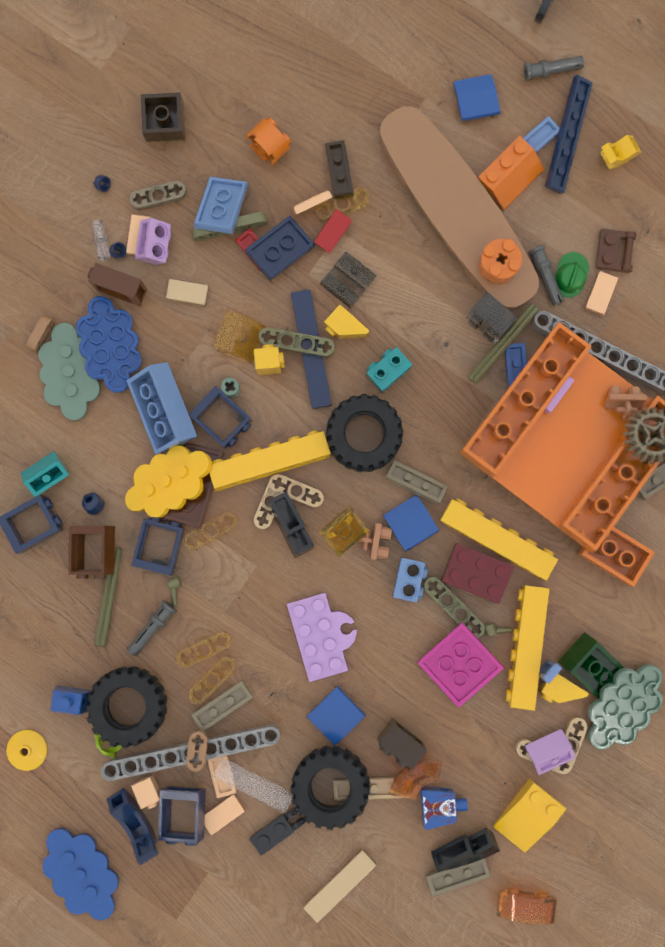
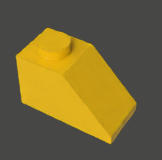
M341 305L324 321V326L326 327L324 330L331 337L336 336L338 339L365 338L370 332Z
M559 674L549 684L543 681L538 688L542 692L541 697L550 703L553 700L557 703L585 698L589 694Z

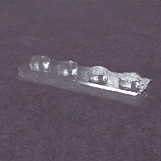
M223 757L212 775L214 778L283 813H286L292 801L293 795L290 791Z

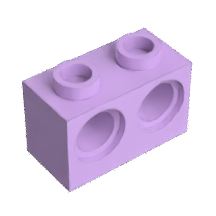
M154 218L140 220L135 259L153 265L166 263L168 243L171 237V224Z

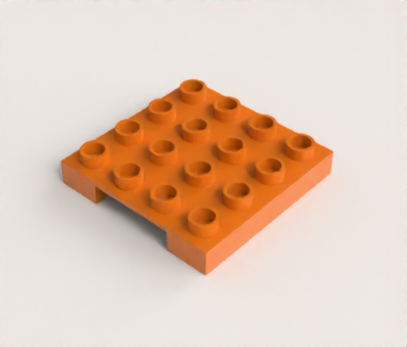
M558 322L459 454L586 550L592 552L597 551L659 463L654 461V463L649 464L647 459L641 462L640 456L634 458L633 454L635 451H627L631 446L630 444H624L628 437L623 436V433L628 431L624 426L630 422L622 417V413L616 412V409H605L604 403L608 398V391L611 386L621 387L622 394H627V390L634 386L591 355L588 351L592 346ZM571 377L575 381L552 412L547 414L544 410L566 380ZM658 395L652 399L647 397V401L643 403L642 409L647 408L650 410V408L654 407L656 412L663 409V415H665V400ZM652 420L642 421L645 425L648 424L652 427L657 424V422ZM652 431V432L649 433V434H651V435H649V436H650V439H649V440L654 439V437H652V436H654V434H653L654 431ZM638 433V439L641 442V435ZM652 444L646 447L650 451L661 450L660 447H655Z

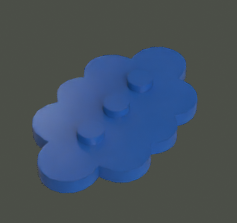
M97 296L88 304V315L81 317L76 324V332L82 339L79 344V352L81 356L87 359L85 371L90 378L95 380L104 379L105 386L109 391L121 393L129 387L126 380L130 378V374L135 373L141 366L142 358L136 350L139 340L137 334L131 330L133 326L131 315L122 309L114 310V306L108 298Z
M66 828L54 829L46 840V846L50 854L44 859L43 872L48 878L53 880L55 894L65 898V905L70 913L78 915L88 911L94 919L105 920L109 918L115 909V900L112 893L118 887L119 877L113 869L108 868V856L103 851L96 850L97 843L91 835L81 833L74 837Z

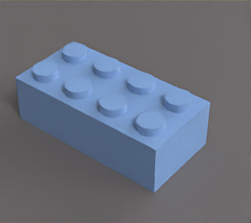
M168 362L149 365L126 380L155 454L168 452L172 447L176 445L181 446L197 437Z

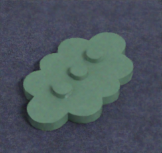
M61 323L54 327L51 335L52 341L44 343L39 349L38 357L43 364L39 376L42 382L46 384L43 393L45 400L53 406H61L62 414L67 419L78 421L86 416L88 402L95 401L99 397L101 386L97 380L90 378L85 371L87 359L81 356L79 352V344L82 339L78 336L76 329L68 323Z
M644 664L636 671L631 668H621L615 673L613 683L605 684L601 688L600 699L594 700L589 705L587 711L588 718L593 723L588 731V739L594 747L606 749L614 742L620 745L631 744L637 736V730L645 729L649 725L651 714L657 712L663 703L662 694L657 690L663 678L662 672L658 667L652 664Z

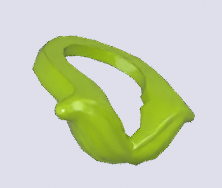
M94 735L95 745L101 753L115 759V754L122 749L121 745L103 749L102 745L104 742L99 739L101 736Z

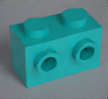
M397 347L394 350L388 349L382 355L383 359L379 363L375 361L367 368L366 377L381 394L412 367L411 362Z
M55 451L21 472L23 483L34 497L69 475L66 465Z

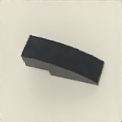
M287 492L270 499L268 502L294 557L297 558L312 550L314 544L306 532L305 524Z
M485 828L471 836L465 834L433 850L431 854L436 870L440 872L477 862L500 852L494 833Z

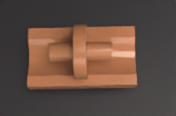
M611 386L604 405L605 409H616V412L622 413L624 419H629L631 413L642 409V405L647 401V397L641 394L640 387H630L627 390V394H622L621 387Z
M376 523L373 539H370L371 531L365 530L364 538L358 537V541L363 542L362 550H368L369 543H372L370 559L388 558L389 548L379 546L380 538L390 540L392 529Z

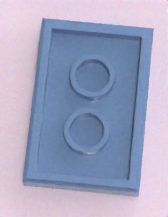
M209 177L194 221L195 229L233 234L248 189V183Z

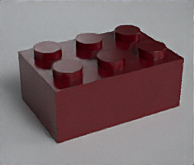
M454 544L440 581L500 604L514 566L460 544Z

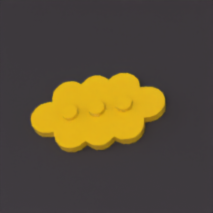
M179 445L172 447L166 455H155L150 465L144 464L136 469L133 477L135 486L131 487L125 496L126 506L131 511H146L149 516L155 518L164 517L169 509H181L187 499H196L202 493V478L210 472L212 467L210 456L202 451L191 453L189 449Z

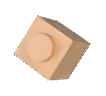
M154 774L133 783L131 787L141 809L145 807L151 809L159 804L160 788Z

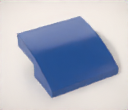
M492 74L453 81V88L458 101L457 107L462 121L500 114L499 101Z
M417 495L383 515L405 552L439 532L437 525Z
M337 686L307 715V718L335 746L366 714Z

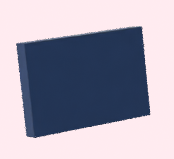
M288 216L246 248L245 253L268 280L272 281L315 247V243L293 218Z

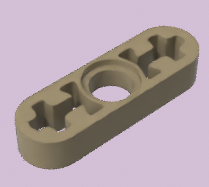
M172 181L132 192L130 203L136 210H145L181 201L186 197L187 190L181 181ZM175 187H179L181 190L179 195H176L174 192ZM165 189H168V191H169V194H170V197H169V198H168V195H167V192H166ZM156 191L164 193L161 200L153 199V194ZM146 194H149L151 202H149L148 199H146L148 198ZM138 196L144 199L141 201L142 204L134 202L137 201Z

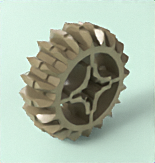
M652 407L650 410L644 408L641 412L637 411L634 413V417L631 416L628 419L630 423L624 426L628 430L623 433V436L628 437L624 444H630L631 446L627 451L634 450L633 457L640 456L641 462L647 459L648 463L651 464L654 461L657 463L662 462V458L665 460V437L662 434V430L665 432L663 409L656 412V408ZM652 420L657 422V424L652 427L648 424L645 425L642 421ZM652 431H654V432H653L654 436H652V437H654V439L649 440V439H650V436H649V435H651V434H649V433L652 432ZM638 433L641 435V442L638 439ZM652 444L655 447H660L661 450L650 451L646 447Z

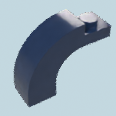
M122 788L107 798L110 814L126 831L131 841L136 861L143 865L158 855L156 847L158 841L153 828L130 793Z

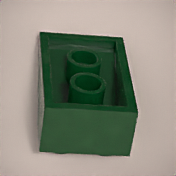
M585 632L558 661L562 667L598 699H600L601 688L605 684L613 683L615 673L619 669L624 668L599 642Z

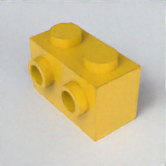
M268 344L263 345L260 349H254L255 368L258 376L282 373L281 368H285L283 352H279L278 347Z

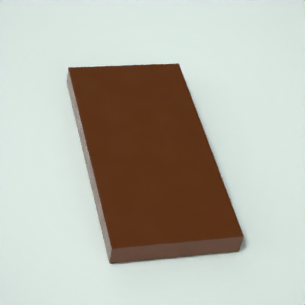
M188 442L184 444V447L189 449L191 453L195 451L205 452L210 456L211 461L223 459V452ZM210 473L202 478L203 491L200 496L192 500L187 499L181 509H169L162 519L201 529L214 488Z

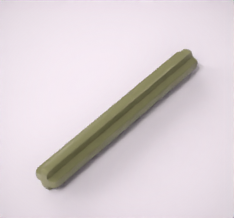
M529 304L469 374V379L472 382L478 383L535 317L538 313V308L534 304Z
M115 547V574L107 575V579H105L94 644L101 647L106 645L122 553V549Z

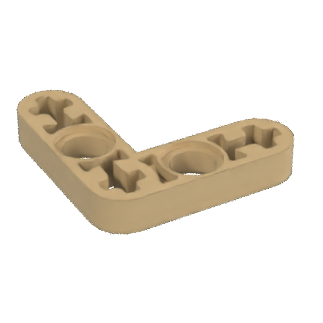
M276 474L268 482L254 516V524L259 529H267L272 524L275 517L273 513L272 515L267 514L266 519L269 521L268 524L264 523L263 526L259 525L258 517H263L264 511H261L262 507L272 511L271 508L265 505V499L268 496L276 497L284 493L285 488L281 486L275 489L273 481L278 480V478H281V482L286 485L287 481L292 482L287 490V494L291 499L311 507L322 505L324 501L322 492L286 476ZM295 485H299L302 488V494L298 497L291 494V488ZM306 488L310 490L308 492L310 495L318 493L321 501H316L315 504H312V499L306 497V501L302 500Z
M577 716L570 718L564 730L567 739L574 740L575 748L573 749L575 759L567 762L566 767L560 769V766L552 769L553 771L560 774H567L571 771L587 732V723L582 718ZM578 721H580L579 724L582 726V728L576 730L575 735L579 736L578 739H576L575 737L569 735V732L574 734L575 728L573 727V724H577ZM524 738L518 740L515 745L517 754L533 762L528 752L525 751L523 754L520 749L521 745L525 746L526 743L529 744L533 741Z

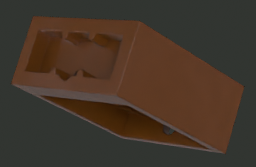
M96 262L94 268L91 267L88 272V282L96 291L139 307L141 306L147 291V287L141 279Z
M69 526L68 575H76V579H89V575H94V579H107V575H114L115 526ZM84 534H102L101 569H84Z

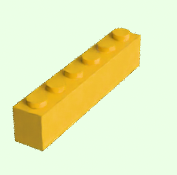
M315 430L307 433V436L302 438L299 436L291 437L288 439V442L282 444L274 442L265 449H261V447L251 449L250 453L245 455L237 453L230 456L231 459L214 460L212 461L209 473L214 490L217 492L330 458L331 453L324 431L319 432Z
M458 498L456 501L450 500L439 519L440 522L536 577L547 581L558 561L557 558L553 557L555 553L546 548L543 550L537 548L536 542L528 538L523 540L518 537L520 533L511 528L507 531L501 527V522L493 518L491 520L483 517L485 514L475 508L473 511L466 507L467 503Z
M522 585V588L518 589L517 600L520 601L519 609L515 611L517 629L513 630L512 635L515 646L510 652V661L513 662L512 669L508 670L507 680L510 681V687L506 689L505 701L508 702L507 705L511 708L535 711L549 588Z

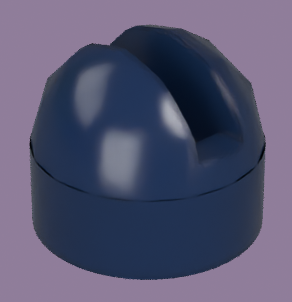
M98 175L95 177L93 185L98 191L107 192L111 186V181L107 176Z
M121 242L113 243L109 247V254L115 259L123 258L126 255V247Z

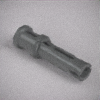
M581 55L551 62L541 60L540 63H524V78L526 81H530L532 78L537 77L546 78L549 74L583 69L584 58Z
M545 245L530 250L528 254L532 256L535 263L534 269L540 273L552 306L565 300L551 270L552 262L547 258L544 250Z
M163 600L159 609L150 615L148 624L127 647L128 652L137 657L157 630L165 627L169 617L177 612L175 607L169 602Z

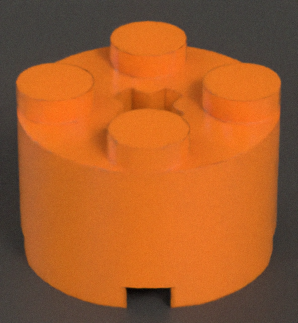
M270 117L267 120L262 119L245 135L246 140L250 138L252 142L250 144L252 150L264 162L268 159L270 161L268 165L273 166L290 149V138L277 129L276 122Z
M495 239L485 246L478 262L479 271L483 278L494 284L507 283L520 269L522 254L513 240ZM497 259H500V261H503L504 263L501 264V262H497Z

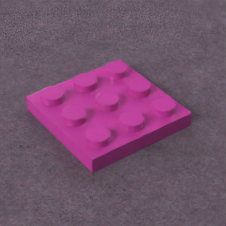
M463 622L417 662L458 708L504 669V666Z

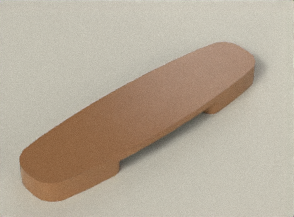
M403 106L387 115L382 121L379 132V142L400 182L409 189L432 226L463 265L465 274L497 309L514 311L528 303L538 290L539 277L516 234L474 172L451 143L419 109L412 106ZM495 239L513 240L522 254L520 269L509 282L504 284H494L483 278L478 267V262L485 246ZM497 259V262H501V264L504 263L503 261H500V259Z

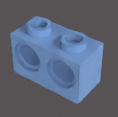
M400 558L392 597L416 603L418 599L422 598L424 587L420 586L422 579H426L428 571L424 562ZM410 565H416L418 568V573L415 576H410L407 572ZM408 584L414 588V592L410 596H406L403 593L404 586Z

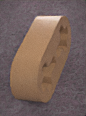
M43 315L27 341V348L34 352L39 351L54 326V319L47 315Z
M202 730L194 731L188 741L186 763L192 771L201 770L206 763L208 736ZM197 735H201L200 738L204 740V742H201L199 749L196 748V741H193ZM195 753H199L198 760H202V763H199L198 766H194V762H191V759L195 757Z

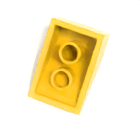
M529 778L494 823L493 828L523 852H526L555 825L566 808Z

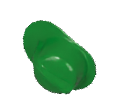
M578 252L566 253L560 259L554 276L562 296L566 298L575 297L582 292L589 273L588 260Z

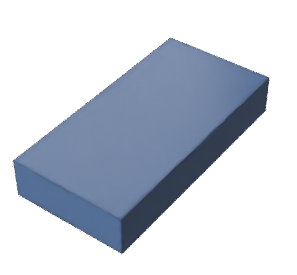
M548 116L523 139L537 153L559 134L560 128Z
M548 659L540 668L539 678L549 684L562 667Z

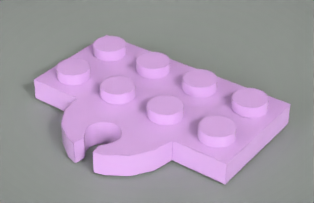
M326 593L288 603L287 607L309 682L348 671L343 651L349 648L355 641L357 629H353L349 634H344L341 632L340 627L343 623L352 624L354 620L347 613L341 611L331 612Z

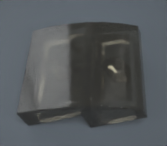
M346 251L334 264L331 271L322 279L320 285L351 309L377 275Z

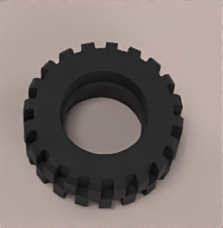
M367 394L351 396L346 401L340 402L328 419L326 439L329 450L345 468L356 470V472H372L376 469H381L395 457L401 447L403 436L401 418L398 417L396 409L392 408L385 399H379V396H367ZM360 415L374 417L379 421L383 429L381 444L370 452H359L353 449L346 440L345 431L348 423Z
M135 666L120 667L100 677L92 686V691L87 697V700H89L86 705V712L89 713L87 721L88 724L92 723L94 728L91 730L93 733H98L101 736L99 739L103 742L108 741L114 747L121 745L122 748H128L132 745L135 747L150 739L163 724L168 708L166 707L167 695H164L163 691L165 689L162 684L158 683V678L155 675H150L149 671L138 669ZM123 687H131L137 690L143 696L146 703V711L143 718L138 723L130 726L118 723L112 717L109 710L111 695Z
M323 746L321 749L311 751L297 766L292 777L293 805L297 806L296 811L298 814L305 817L304 821L308 824L312 822L319 829L322 826L327 827V830H333L334 827L342 829L345 828L346 824L349 823L351 825L355 822L356 818L363 813L369 798L370 779L365 765H362L361 759L357 755L351 754L352 751L340 749V746H334V748ZM332 768L339 770L348 778L350 793L343 803L329 806L315 798L312 793V780L319 771Z

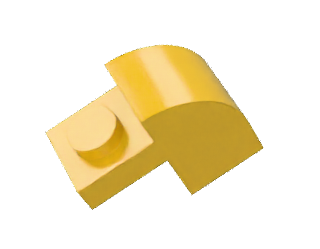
M626 135L614 144L606 143L601 147L603 151L600 152L609 170L630 161L642 153L632 135Z

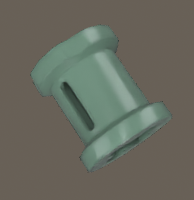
M226 378L221 384L222 392L229 398L237 397L240 393V385L236 379ZM234 384L235 390L228 392L227 385L232 386Z

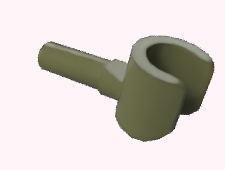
M178 576L171 578L168 582L172 594V606L177 605L176 588L181 587Z
M494 623L484 625L485 634L490 636L498 633L513 632L512 627L496 629Z

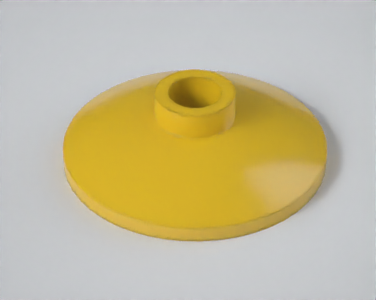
M21 730L15 733L7 744L8 760L19 770L30 771L36 769L44 762L47 756V743L44 737L34 730ZM23 748H26L28 750L27 755H24L22 753Z

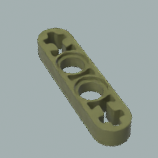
M257 212L239 216L233 233L266 225L268 223L266 213ZM195 227L191 229L194 241H203L228 235V233L195 229Z
M264 328L258 335L262 345L273 344L274 347H278L281 350L320 357H330L335 352L334 342L324 337L274 328ZM267 332H270V335L272 337L277 338V334H280L278 337V345L275 344L276 340L269 339V341L266 342V340L263 338V335H267ZM284 336H291L293 342L289 346H284L282 338ZM305 339L312 341V347L308 350L301 347V343ZM315 341H319L318 345L325 346V343H329V347L332 349L324 353L322 348L317 347V352H315Z
M429 577L424 581L423 587L425 592L458 625L461 622H468L472 616L473 619L470 621L474 625H480L478 628L480 632H474L473 634L477 638L483 636L485 632L484 624L438 578ZM429 581H431V582H435V581H436V582H437L436 587H437L440 591H441L442 587L445 589V591H443V592H441V593L439 594V596H438L437 599L435 598L434 595H436V594H438V593H437L435 590H433V589L430 590V591L428 590V588H429L428 582H429ZM446 594L452 597V603L449 606H444L441 602V598ZM462 608L466 611L467 616L464 620L456 618L455 614L458 609ZM467 624L466 626L472 631V627Z

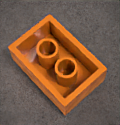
M613 527L597 551L589 552L581 546L577 555L625 585L634 587L655 552Z

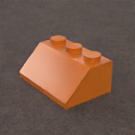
M519 135L478 179L496 205L504 211L544 171V167L534 148Z

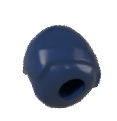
M97 493L84 495L82 506L88 514L97 515L104 509L105 502Z

